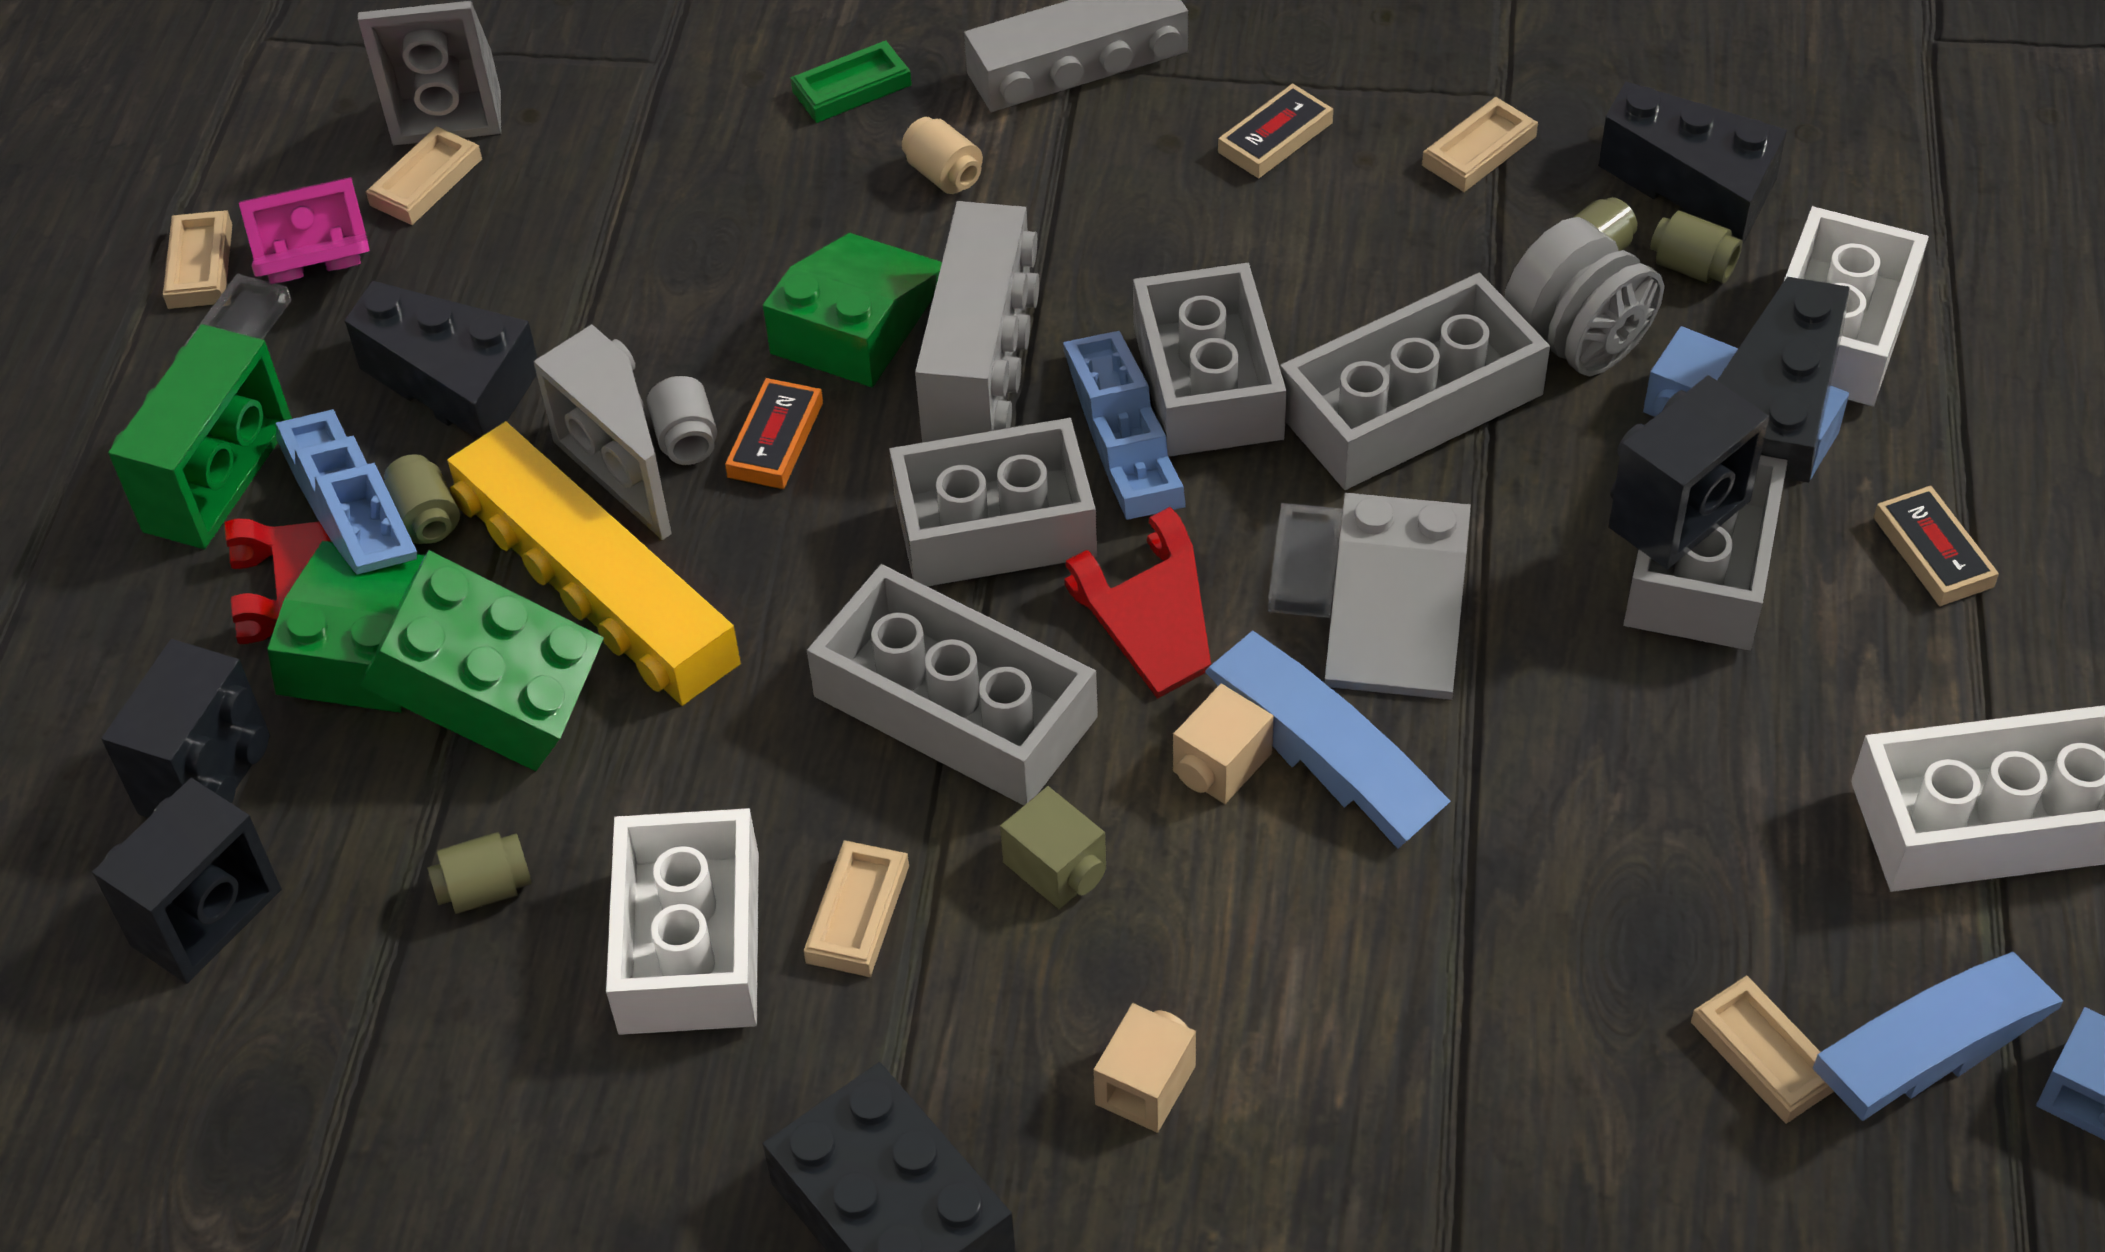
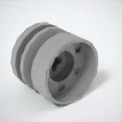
M1580 217L1562 220L1545 231L1528 248L1511 275L1505 289L1504 298L1549 343L1551 351L1555 355L1567 359L1568 364L1577 372L1593 376L1607 371L1620 362L1639 343L1653 323L1661 306L1665 286L1659 273L1651 267L1640 263L1639 258L1624 250L1619 251L1616 241L1589 221Z

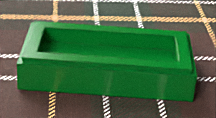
M886 40L790 77L792 92L815 123L912 85L911 71Z

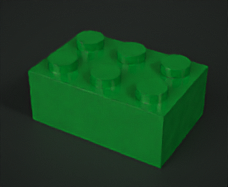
M201 324L189 342L180 348L173 364L157 386L148 392L142 407L126 429L116 436L108 454L143 533L206 549L277 445L276 422L289 420L292 417L265 340Z
M429 550L407 586L359 686L531 770L537 771L560 740L604 637Z

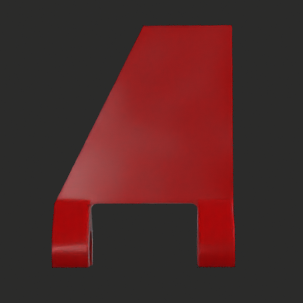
M1171 507L1149 517V524L1155 532L1147 536V543L1156 556L1164 560L1156 566L1110 588L1098 562L1088 550L1069 558L1065 563L1066 568L1072 574L1064 579V585L1068 592L1078 603L1087 606L1157 699L1205 674V671L1211 666L1193 545L1182 520Z
M232 519L224 522L231 568L243 569L253 567L273 555L276 601L251 593L238 594L231 597L232 618L236 627L238 644L263 641L273 634L284 598L322 540L332 542L320 522L276 527L266 526L250 519Z

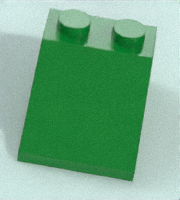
M848 233L790 266L764 302L763 311L770 354L873 388L932 301L942 262L856 234Z
M322 540L284 598L267 649L275 695L402 713V706L359 685L407 586L426 555L417 554L416 560L356 575L336 549L333 542Z

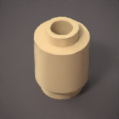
M922 117L912 123L905 132L902 140V150L906 154L908 163L945 193L955 194L966 190L978 180L983 160L981 150L945 121Z

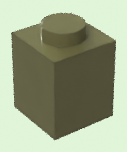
M1049 786L1000 825L1003 863L1058 909L1062 908L1077 894L1085 895L1096 887L1105 873V832Z

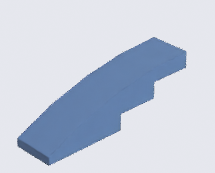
M1120 331L1063 342L1067 363L1091 435L1126 520L1156 514L1168 507H1171L1173 510L1184 508V486L1168 457L1166 435L1150 405L1149 386Z
M334 409L276 422V440L297 483L327 535L356 575L417 559L416 548L375 463L367 464L354 435L346 437Z
M1253 630L1205 671L1217 686L1220 684L1225 685L1274 715L1272 746L1291 767H1294L1301 760L1344 808L1354 800L1397 849L1451 802L1393 742L1357 709L1303 665Z
M2011 952L1959 973L1874 1018L1817 1054L1813 1070L1864 1121L1904 1093L1912 1099L1950 1072H1953L1957 1077L1961 1076L2058 1010L2063 1000L2014 952Z

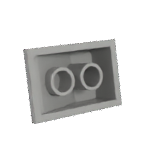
M471 1L358 12L360 30L393 145L419 143L436 126L462 138L501 134V90L491 48Z
M591 324L533 361L553 442L663 540L672 533L656 456L643 411L644 404L638 393L633 374L635 362L631 353L618 339L611 341Z
M1345 493L1324 683L1331 688L1452 700L1471 504Z

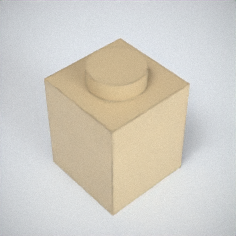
M1220 684L1173 733V772L1178 774L1183 783L1192 790L1199 793L1206 792L1226 804L1272 754L1274 715L1225 685Z
M1132 1003L1094 1068L1095 1105L1158 1133L1196 1066V1031L1188 1028L1180 1018L1169 1012L1161 1010L1152 1012Z

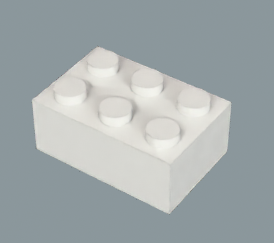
M1812 206L1785 279L1788 276L1850 287L1845 323L1831 385L1849 392L1848 400L1874 406L1916 284L1929 236Z
M750 808L614 817L606 993L618 1035L757 1026L759 853Z

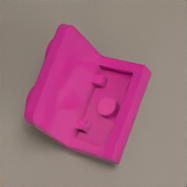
M351 177L239 202L254 258L252 262L254 276L267 275L270 284L301 278L304 276L303 266L325 262L327 271L355 266L361 263L359 254L370 251Z

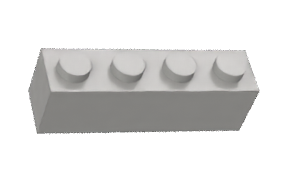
M1068 0L964 31L967 74L989 111L994 112L1187 53L1188 9L1181 0Z

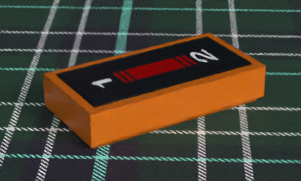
M766 378L725 463L727 477L784 489L822 407L821 389Z

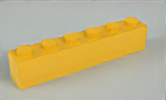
M505 421L447 459L454 485L450 487V492L459 509L468 517L476 514L486 524L488 532L500 548L505 551L512 548L522 557L524 565L531 576L539 584L545 585L549 582L560 593L563 603L574 617L579 620L585 617L588 618L597 627L600 636L604 637V643L614 654L620 656L625 653L636 663L637 669L644 681L654 691L660 692L664 689L683 706L741 664L734 625L508 422Z

